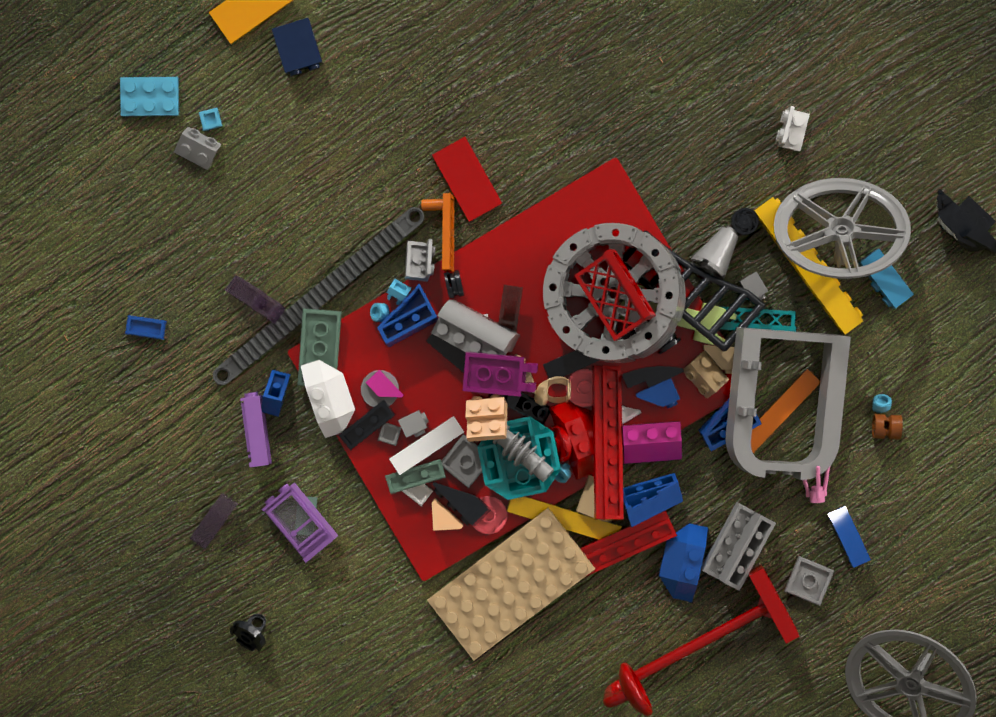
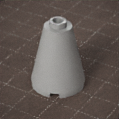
M729 226L727 228L722 227L692 256L691 264L723 280L738 240L736 230Z

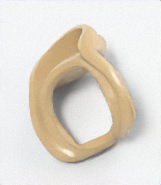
M555 376L539 384L535 393V402L540 406L546 405L547 401L567 403L571 398V383L569 379ZM552 384L566 385L567 396H549L548 388Z

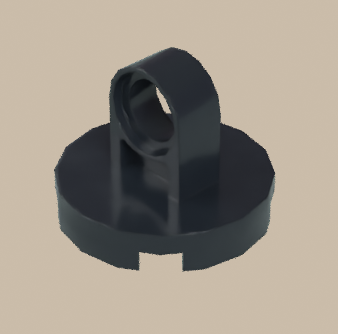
M253 614L247 622L237 620L231 626L230 634H235L238 637L236 641L250 651L257 649L259 652L266 644L265 638L262 635L266 626V619L261 614ZM260 620L262 626L255 627L252 625V621Z

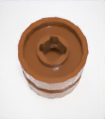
M885 414L873 415L872 437L874 439H884L886 436L889 439H901L903 428L902 415H890L889 417H886Z

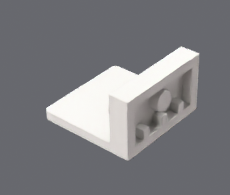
M790 106L782 112L780 122L783 123V126L777 132L776 141H778V147L800 152L810 114L796 111L794 106Z

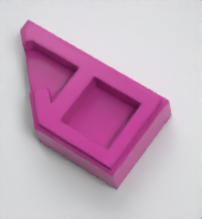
M380 369L365 382L378 397L404 396Z

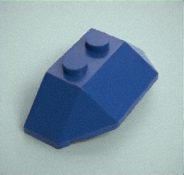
M689 523L676 532L677 536L666 540L659 577L675 599L688 602L693 600L705 553L708 527Z

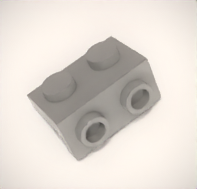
M187 127L181 134L174 153L208 170L221 144L214 138L201 134L197 129Z
M428 239L427 243L407 242L405 279L427 282L430 275H433L434 264H431V260L435 255V246H432V239Z

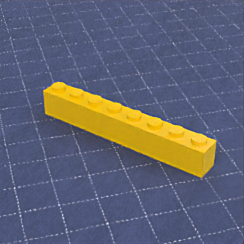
M772 197L756 208L754 212L778 246L774 234V219L781 201L778 198L775 200ZM792 216L787 227L791 242L805 237L802 230H797L793 225L795 221ZM815 248L801 252L807 259L827 266L823 260L820 262L817 258L818 252ZM785 255L842 335L847 334L863 322L861 318L863 316L862 312L858 307L854 308L850 303L852 301L851 297L846 291H841L839 288L841 284L837 278L825 277L809 272L793 263Z

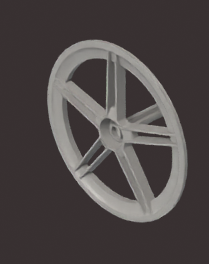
M830 178L811 182L789 194L776 212L774 234L782 252L799 267L825 277L850 279L878 273L895 263L908 246L911 226L908 214L902 204L886 190L861 180ZM831 193L856 195L842 217H835L810 199ZM861 197H864L853 217H850L849 215ZM870 199L889 213L896 229L855 224ZM797 208L826 227L793 242L789 238L787 229L790 217ZM853 238L894 242L891 249L882 258L871 264L858 267L852 243ZM835 241L834 264L838 268L815 263L804 257L801 252ZM847 245L849 246L854 268H851L846 254Z
M906 630L878 631L861 639L853 647L847 658L845 676L848 689L858 707L869 717H893L882 710L874 700L900 694L907 696L913 717H919L915 700H917L921 717H927L922 695L962 706L955 717H973L977 696L971 675L957 656L945 646L927 636ZM888 641H906L926 648L921 653L912 670L908 671L878 644ZM868 652L896 681L865 689L861 678V662L864 655ZM936 653L956 672L961 682L963 693L924 680L923 677ZM895 688L894 690H889V691L877 693V692L884 691V690H887V689Z

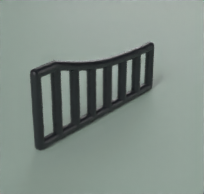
M665 246L674 256L677 263L686 269L681 274L684 282L692 273L702 278L701 282L686 297L682 318L721 351H727L735 342L736 329L725 342L720 340L715 334L746 299L751 301L755 307L738 327L747 328L765 308V303L751 291L710 275ZM629 247L623 253V262L628 270L633 269L627 263V260L635 253L637 249L635 247ZM657 249L652 251L654 257L659 254ZM656 274L650 281L643 276L639 283L646 289L654 290L659 283V275ZM709 283L721 287L695 317H692L685 311ZM728 290L740 294L709 330L700 323ZM671 292L666 293V299H671L673 294Z

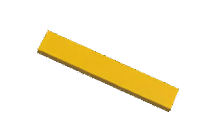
M526 496L510 499L507 507V512L534 519L549 507L566 530L598 540L622 528L620 525L594 520L593 517Z

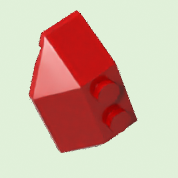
M563 402L550 407L549 410L555 426L562 427L570 437L572 451L569 462L576 480L594 473L593 411L570 402Z

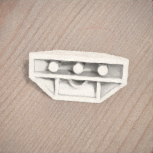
M321 360L301 365L305 388L324 437L327 438L342 433L355 411L344 374Z

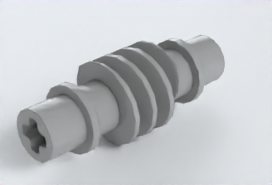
M507 425L506 439H495L493 443H498L504 448L502 455L507 456L509 454V461L515 459L513 464L515 467L520 464L525 466L529 470V475L534 474L539 480L544 482L554 469L545 462L546 458L544 456L539 457L535 453L537 446L529 449L531 441L524 444L526 436L518 439L519 432L514 435Z

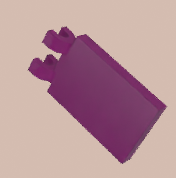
M466 352L463 391L521 397L522 391L535 392L536 383L525 381L526 372L537 373L538 363H524L525 357Z

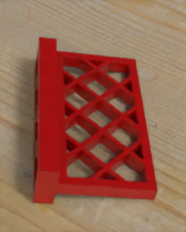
M607 250L603 256L574 275L614 341L619 340L645 321L656 316L616 250ZM604 260L609 266L607 274L598 272L599 264ZM587 272L594 273L591 285L585 284L581 277ZM597 274L606 276L604 287L595 286ZM610 277L618 280L617 290L608 289ZM594 288L604 290L601 301L594 299ZM607 291L616 292L614 304L605 302ZM620 293L628 296L627 307L618 305ZM605 304L614 306L612 317L604 315L603 309ZM617 307L627 309L625 320L615 319ZM630 310L637 311L640 319L635 323L628 321ZM614 321L624 323L622 331L618 334L613 330Z

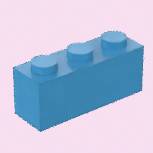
M876 249L858 264L861 267L871 264L882 258L884 254L880 249ZM892 265L868 276L872 281L870 285L876 292L880 291L883 295L882 301L888 308L892 307L895 309L914 295Z

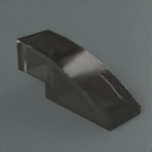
M504 285L498 323L517 332L523 287Z

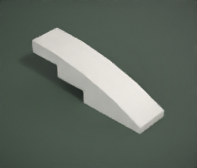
M453 416L389 460L398 474L401 475L464 433V431Z

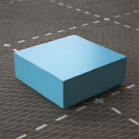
M218 108L199 112L203 131L223 127Z

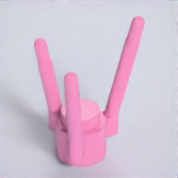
M820 466L816 467V486H812L811 490L807 480H802L806 490V497H810V503L825 502L830 467L825 471L823 486H821Z

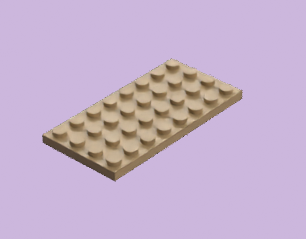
M548 507L428 598L427 601L474 661L595 570V567Z

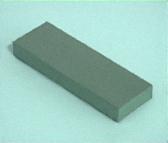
M441 459L411 467L401 475L398 472L385 475L390 494L446 478Z

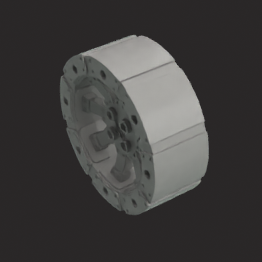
M603 223L577 232L567 239L553 256L554 259L551 265H548L545 274L543 301L551 326L557 335L572 349L600 361L627 363L653 354L666 344L675 333V328L682 319L686 302L684 278L681 276L680 266L671 252L650 234L626 224ZM612 231H619V235L614 237ZM609 245V249L616 250L622 261L625 246L637 248L636 250L643 254L640 262L633 269H629L637 284L652 269H655L659 275L660 288H654V290L640 288L648 302L658 304L656 316L649 322L645 321L634 329L636 334L626 340L614 341L605 326L601 339L590 338L583 331L590 321L597 316L599 317L591 302L588 308L571 317L566 309L567 297L578 296L588 299L579 284L568 282L569 271L571 268L573 269L576 263L584 268L593 263L594 260L590 251L596 249V246ZM654 249L659 251V255L656 257L652 255ZM599 267L598 272L607 274L603 268ZM589 273L591 275V279H593L594 273ZM597 274L595 286L604 287L601 284L606 279V276ZM610 277L608 289H618L619 282L616 278ZM594 288V299L600 301L604 290ZM607 291L606 302L614 304L615 299L611 298V291ZM671 292L673 297L666 299V293ZM620 293L618 305L624 300V306L627 307L629 298L626 294ZM604 305L603 313L606 317H612L614 306ZM617 307L615 319H620L621 315L625 317L627 309ZM630 310L628 320L635 323L640 319L637 311ZM614 321L613 330L615 333H617L618 321ZM565 326L570 328V332L567 334L563 330ZM647 332H650L652 334V338L650 340H647L645 338V334ZM605 346L609 347V353L607 354L602 352Z

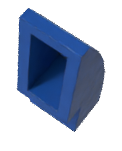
M843 506L827 513L851 567L854 568L870 561L871 559L846 507Z

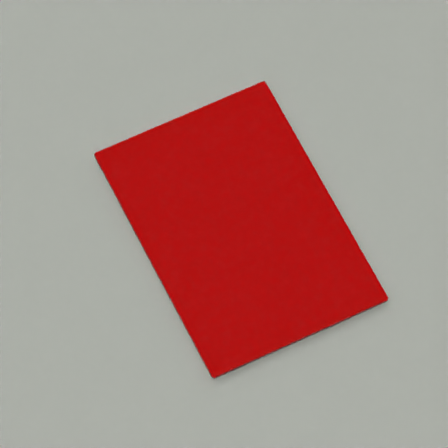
M617 158L604 163L454 252V271L459 270L464 296L459 297V295H456L452 299L481 314H488V318L520 334L513 351L507 352L506 355L515 356L517 354L525 357L524 363H538L537 373H531L533 381L536 383V390L539 384L549 379L543 364L575 351L557 335L551 326L543 301L545 274L559 247L571 236L585 228L590 229L594 225L603 223H620L634 226L641 231H648L671 249ZM612 231V235L617 237L619 231ZM609 245L596 246V249L590 251L592 259L595 261L603 256L604 252L609 250ZM636 250L627 260V263L634 268L640 262L643 254ZM442 260L434 264V273L430 275L427 282L409 279L403 282L411 287L407 297L420 284L436 315H438L444 304L450 300L444 278V273L446 272L442 270ZM604 260L599 264V267L607 272L608 264ZM576 263L573 269L571 268L569 271L568 282L579 284L574 275L584 269V267ZM680 266V269H681L680 273L682 274V273L684 272V270H683L682 266ZM652 269L644 277L650 281L657 273L655 269ZM588 272L581 277L585 284H592L591 275ZM689 278L685 281L686 297L694 289ZM606 279L602 282V286H605ZM610 292L612 299L616 298V292ZM384 293L341 319L338 370L344 374L355 407V411L345 430L374 408L364 401L361 395V385L363 379L369 373L380 369L391 373L396 378L399 390L404 395L403 397H397L393 404L389 406L396 415L386 423L401 427L399 419L420 410L421 413L425 412L429 423L426 424L427 428L424 429L426 433L415 437L413 434L406 438L401 428L395 446L378 440L380 427L352 450L343 442L339 436L340 434L336 436L421 580L426 581L528 521L530 518L507 512V521L501 530L493 534H482L471 524L467 526L460 519L462 515L457 510L454 512L447 505L449 501L444 496L440 498L434 492L435 487L432 484L435 482L476 495L479 498L493 496L501 500L507 510L510 500L485 486L483 473L468 488L443 468L446 478L425 484L433 492L422 506L402 491L390 494L385 475L395 473L397 470L389 459L454 416L464 433L413 467L438 459L442 461L463 434L467 436L466 400H471L472 397L480 395L463 391L464 373L426 342L436 323L391 347L386 345L377 328L382 322H374L370 316V309L374 303L387 304L389 314L399 306L396 304L397 298L392 296L388 300V293ZM699 295L690 304L689 309L701 310L702 300ZM578 296L567 297L566 309L571 317L576 314L579 315L589 307L590 300ZM597 316L587 324L583 331L590 338L601 339L605 325L601 318ZM618 322L617 332L623 329V322ZM565 326L563 328L566 334L570 332V328L568 326ZM676 326V337H680L681 340L662 354H659V350L645 358H638L633 362L627 363L598 361L582 369L592 370L594 365L621 366V374L631 370L652 366L684 368L704 351L703 345L710 344L692 340L695 330ZM718 331L717 334L723 338L720 331ZM300 344L288 350V355L298 371ZM684 372L672 377L671 380L680 400H677V405L668 409L666 406L661 407L635 396V393L648 388L645 381L628 389L621 376L622 406L638 409L642 412L623 425L680 421L682 430L721 407L730 398L732 374H725L729 381L709 398H706L699 392L698 388L686 377ZM570 373V374H568V375H566V376H564V377L569 378L572 373ZM552 384L548 388L549 396H567L566 385ZM522 391V393L532 398L535 396L532 392ZM547 401L546 405L553 407L560 403H552ZM593 405L590 407H583L585 409L593 411ZM509 407L507 408V421L527 417ZM551 413L544 424L547 428L555 426ZM473 441V442L478 446L481 441ZM570 465L571 477L566 483H560L554 479L546 492L526 497L555 505L585 487L589 475L576 480ZM435 498L464 523L461 529L433 531L432 501Z

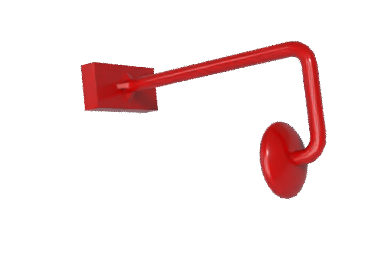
M762 564L751 569L749 572V577L760 595L758 606L635 671L628 663H622L619 667V679L610 684L604 691L603 704L608 708H612L629 701L637 712L644 716H651L653 713L652 705L640 682L641 680L762 616L773 619L786 644L800 637L795 624Z

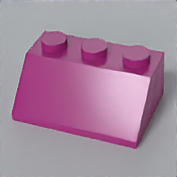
M680 421L622 425L624 464L682 459Z

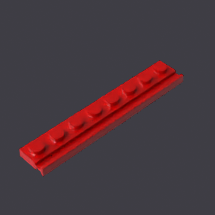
M594 365L592 366L594 520H623L621 366Z
M666 510L633 527L630 525L581 547L582 552L595 567V570L587 576L677 536Z

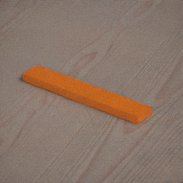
M806 369L759 418L762 424L752 429L751 450L753 453L820 384V380L811 371Z

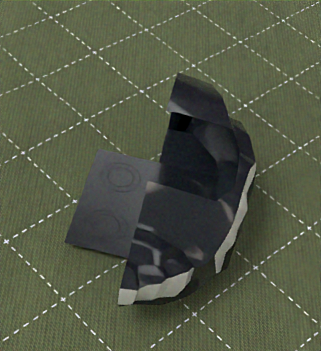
M939 189L937 192L936 208L940 227L968 252L987 250L996 254V240L988 232L996 221L970 196L959 206Z

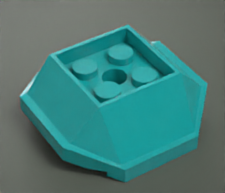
M531 416L509 420L507 425L514 435L519 432L518 439L526 436L524 444L531 441L529 449L537 446L535 453L539 457L544 456L546 458L545 462L554 469L544 482L539 480L534 474L529 475V470L525 466L520 464L515 467L513 465L514 460H508L509 454L507 456L502 455L504 448L498 443L494 444L493 440L480 442L477 449L485 486L507 500L546 492L561 470L553 431Z

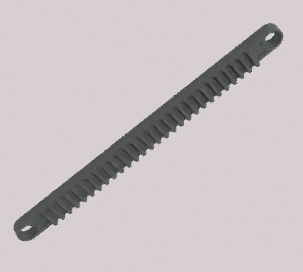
M412 207L387 226L220 364L213 372L214 381L220 385L230 383L302 323L303 308L319 309L419 227L424 221L423 211L420 208ZM416 211L420 214L418 222L410 221L409 216L411 212ZM220 370H225L228 373V378L225 381L218 379L217 374Z

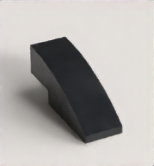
M652 366L631 370L621 374L628 389L644 381L647 387L650 388L683 373L684 370L683 368L671 366Z

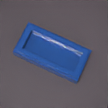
M128 315L125 334L164 340L167 321Z

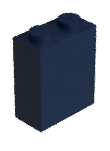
M309 18L272 28L286 75L290 74L292 77L301 74V70L304 69L312 71L320 68L319 65L323 64Z

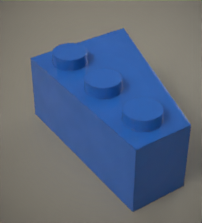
M418 284L411 294L377 328L386 345L391 347L436 323L438 317L423 288Z
M729 399L698 430L710 451L726 444ZM757 414L756 417H753L752 429L762 424Z
M675 473L623 488V504L631 527L683 502Z

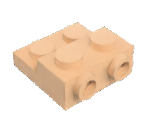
M495 394L487 399L474 396L471 400H466L465 417L467 419L468 442L506 439L508 404L504 397Z

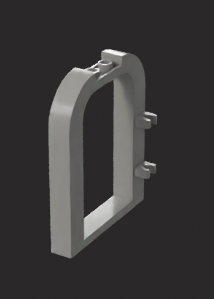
M736 328L726 428V447L731 460L738 468L765 478L766 473L776 474L777 471H783L782 474L793 475L794 478L800 480H807L816 477L817 466H820V475L831 466L837 456L840 444L850 336ZM761 338L824 342L814 445L811 453L802 461L759 460L751 450L753 417H756L757 409L754 408L758 370H761L762 362H759Z

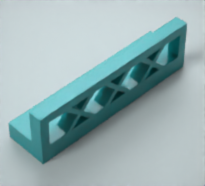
M738 308L736 311L741 313L737 315L736 320L738 319L742 322L739 317L745 312H751L753 309ZM763 309L760 312L761 314L747 327L796 331V311ZM764 313H769L774 320L769 325H766L758 318ZM773 314H780V315H779L777 318H775V316H774ZM783 314L791 315V325L783 326L778 319ZM736 320L726 322L721 327V330H735L740 323H735L734 321Z

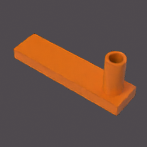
M443 193V199H422L421 208L422 211L443 210L442 270L454 272L455 196L451 193Z

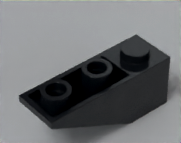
M521 393V397L500 395L505 398L509 408L527 417L531 416L543 425L545 424L550 414V406H540L535 402L534 398L524 393Z
M434 482L432 484L435 487L434 492L440 498L444 496L449 501L447 505L454 512L457 510L462 515L460 519L467 526L470 524L476 526L491 511L476 495Z

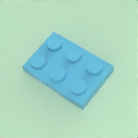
M120 77L121 116H179V77Z

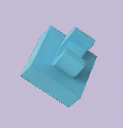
M394 279L386 292L388 293L387 299L390 300L393 296L398 299L396 304L399 305L407 297L411 287Z

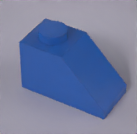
M275 370L271 371L261 404L263 413L279 417L291 374Z
M671 378L635 393L637 398L661 407L666 406L667 409L677 405V400H680Z

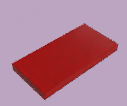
M466 137L432 154L469 222L503 204Z

